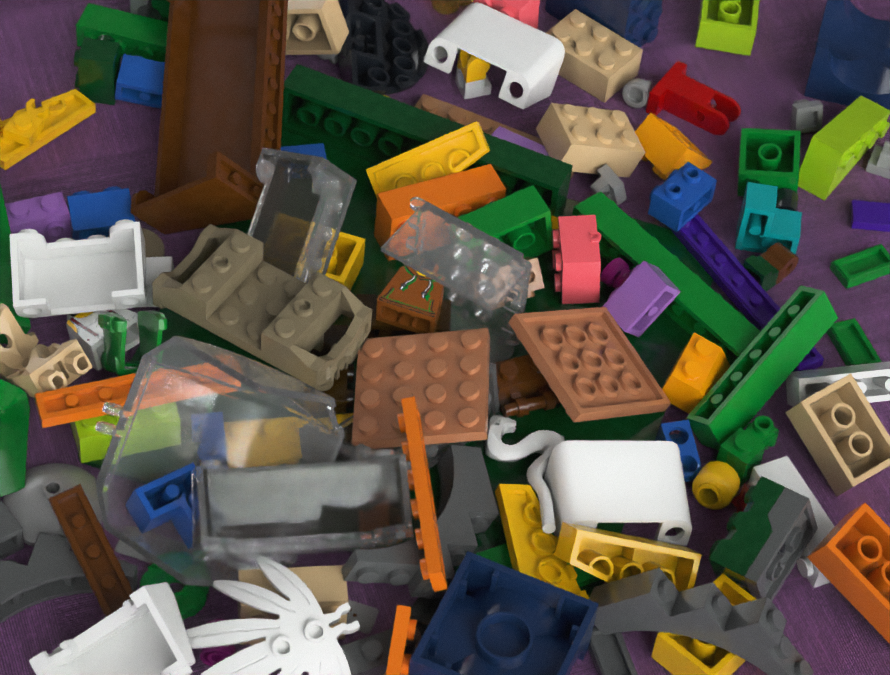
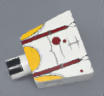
M128 309L67 314L66 326L70 340L75 338L78 340L92 367L99 371L103 368L101 365V355L105 350L103 329L98 325V314L113 312L127 320L125 352L140 343L138 314Z

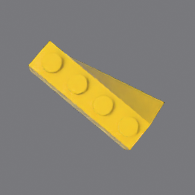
M562 522L554 554L567 563L608 583L660 568L679 592L694 588L702 554L686 546Z

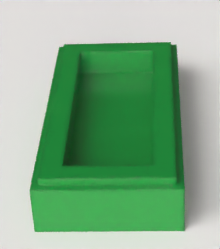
M882 244L834 260L831 262L829 269L845 289H849L890 274V254Z
M856 318L833 323L826 332L846 366L882 362Z

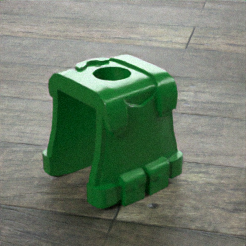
M154 310L138 312L140 361L125 362L127 320L113 312L98 314V325L103 329L105 351L101 355V365L104 370L115 373L118 376H124L164 367L165 360L161 359L162 331L167 330V318H165L163 313Z

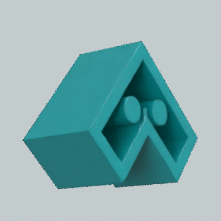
M747 182L737 221L735 249L764 253L773 244L780 242L792 253L796 254L800 240L802 212L776 208L777 186Z

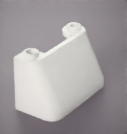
M168 582L141 587L129 595L131 599L122 603L123 607L75 638L63 641L59 644V647L52 651L53 653L47 654L46 651H42L30 659L29 663L35 674L190 675L193 672L190 666L196 660L175 595Z

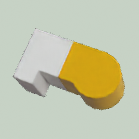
M460 50L455 83L464 100L491 94L492 85L486 76L491 63Z

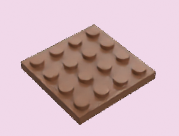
M606 307L514 314L508 322L573 422L664 412L670 406V400Z
M488 328L367 338L358 351L352 428V445L354 450L402 447L401 442L407 441L406 433L401 434L397 414L403 413L401 399L413 396L421 416L425 445L487 440L490 353Z

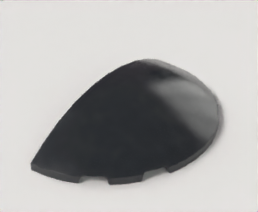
M342 0L341 11L349 34L342 46V50L338 54L341 79L381 95L400 93L415 86L423 78L429 64L424 63L429 45L422 29L415 30L409 22L410 14L397 2L390 5L385 0Z

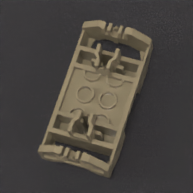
M209 224L200 233L192 251L173 271L162 272L152 282L153 305L160 309L168 308L297 378L306 383L307 389L314 393L329 390L333 386L334 378L337 380L340 377V370H346L348 364H352L355 361L358 351L365 343L371 331L372 309L365 306L346 286L320 272H317L308 283L293 277L263 261L264 243L238 229L218 228ZM341 314L352 319L345 335L337 344L334 343L327 355L317 357L310 353L312 349L319 352L323 350L324 333Z

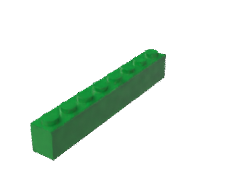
M601 191L573 207L572 216L596 215L597 232L601 234V240L599 241L600 255L609 263L620 257L629 264L630 270L643 261L660 268L681 291L664 312L691 336L695 332L720 346L730 366L760 333V330L750 323L741 312L734 309L719 293L709 287L696 273H693L676 255L669 252L654 236L645 231L635 219L628 216L613 200H610Z

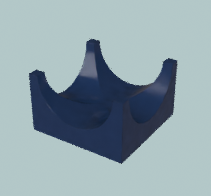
M827 0L804 96L849 106L858 97L863 96L890 110V21L879 20L864 14L850 0Z
M467 551L410 659L408 675H569L576 660H584L587 654L599 604Z

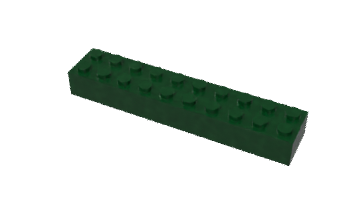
M299 64L294 67L284 81L283 130L317 143H324L325 146L376 165L465 126ZM484 133L490 151L466 170L491 164L506 188L505 197L517 190L534 185L550 209L551 216H561L566 207L573 165Z

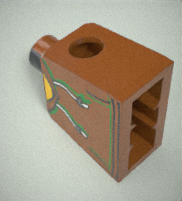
M423 261L419 269L408 266L400 267L378 296L376 320L419 334L436 333L445 280L437 276L439 271L437 265L430 261Z

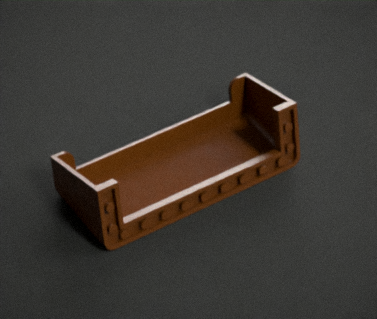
M167 0L170 2L155 192L154 195L146 190L134 193L131 201V214L166 235L206 228L209 224L218 226L271 215L278 209L288 0Z

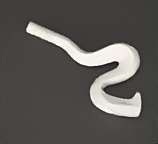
M493 415L488 423V438L485 440V454L489 458L500 462H514L534 453L542 454L529 466L526 476L539 498L542 530L547 534L553 533L556 530L552 495L543 476H545L552 450L559 443L565 441L564 437L554 431L539 430L529 434L517 444L507 445L502 442V436L506 433L515 432L516 421L505 418L502 415Z

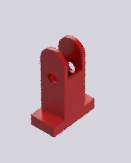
M677 60L650 91L646 113H652L657 116L663 109L713 135L722 136L726 134L730 127L729 122L736 121L741 115L739 104L733 98L686 76L688 65ZM712 99L716 101V105L710 103Z

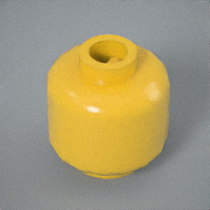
M711 461L702 467L692 483L693 495L698 503L705 508L712 510L723 509L729 505L739 490V475L729 464L721 461Z

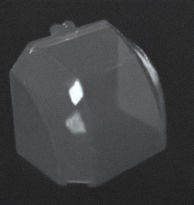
M180 336L172 337L142 356L124 406L111 402L104 403L102 411L106 414L120 417L117 426L104 421H98L95 426L96 431L113 436L95 482L104 529L184 585L213 587L215 580L238 581V570L260 569L257 563V558L260 556L274 560L289 568L297 561L345 436L344 429L338 424L333 409L336 407L334 398L294 377L250 358L197 340ZM194 462L228 520L217 536L191 549L186 547L172 521L141 534L125 506L134 489Z

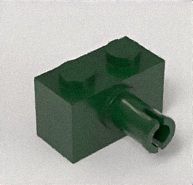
M100 35L97 39L84 38L81 49H76L74 55V66L78 67L75 87L79 88L80 92L94 103L115 106L117 100L115 99L116 82L120 70L119 43L115 42L109 35Z

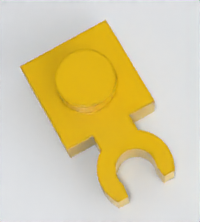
M35 99L28 100L26 112L17 110L4 126L3 138L31 147L45 128L44 120L49 117V104L45 103L41 109H35Z

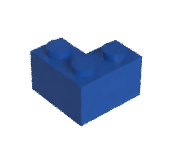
M194 462L134 489L125 504L141 534L172 521L188 549L217 536L228 521Z

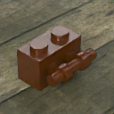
M529 354L489 364L488 398L496 413L502 412L505 418L514 415L519 418L527 416L529 411L541 408L546 411L556 408L557 404H561Z

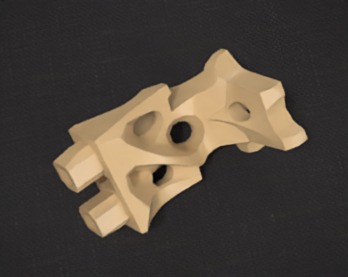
M0 303V334H4L8 340L6 347H2L0 344L1 378L20 387L30 397L35 398L34 394L69 386L81 375L92 369V364L76 338L61 345L55 342L48 347L38 344L39 340L35 332L25 334L10 309L5 304Z

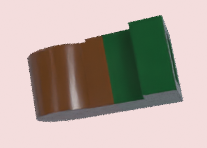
M777 242L758 257L752 255L745 259L743 266L752 277L754 275L759 276V285L765 291H768L795 269L799 258L780 242Z

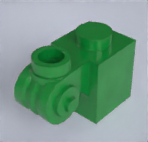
M761 415L756 417L752 423L747 425L745 430L740 427L720 445L716 461L725 462L735 469L739 475L741 487L750 478L753 467L761 464L764 451L775 446L779 429L774 426L773 420L768 416Z

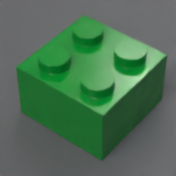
M741 128L737 196H743L747 179L757 180L759 184L777 186L778 189H791L797 193L801 131Z

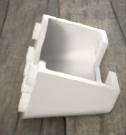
M476 2L469 5L431 41L424 63L449 74L451 73L456 55L459 54L460 50L472 54L507 71L498 98L521 109H525L551 96L564 59L565 49L562 42L557 38L489 6ZM448 56V58H447V60H446L445 62H440V61H438V60H440V59H442V58ZM512 82L521 84L523 94L520 98H516L510 93L509 88Z
M128 219L119 220L109 229L110 237L92 235L84 240L61 238L53 243H47L45 237L34 229H24L17 234H10L13 308L16 314L26 318L135 308L146 304L145 238L140 222Z
M567 440L554 447L550 455L544 481L552 495L556 525L555 536L559 538L562 522L596 528L598 523L660 522L654 540L687 546L692 532V523L680 450L676 443L671 441ZM675 528L677 535H665L669 529Z

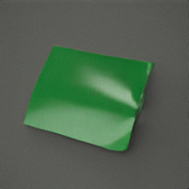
M0 379V497L25 488L30 415L27 393L20 387Z

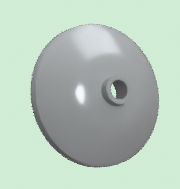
M64 463L43 464L27 470L25 488L5 495L3 503L22 527L24 543L34 547L40 532L65 536L48 498L78 484H81L100 525L102 524L106 513V497L99 481L88 471L74 465Z

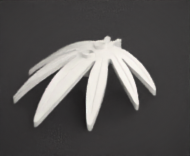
M260 556L257 558V563L268 581L289 601L270 590L240 581L215 580L213 587L245 605L278 615L279 619H234L209 623L186 630L192 649L226 646L261 638L266 639L227 657L200 675H270L277 669H281L278 675H301L303 672H307L308 675H351L348 662L337 638L341 634H351L358 631L360 625L356 620L351 624L341 623L330 628L329 626L339 622L342 615L350 612L351 607L347 602L338 607L335 613L323 614L316 598L297 575L280 563Z

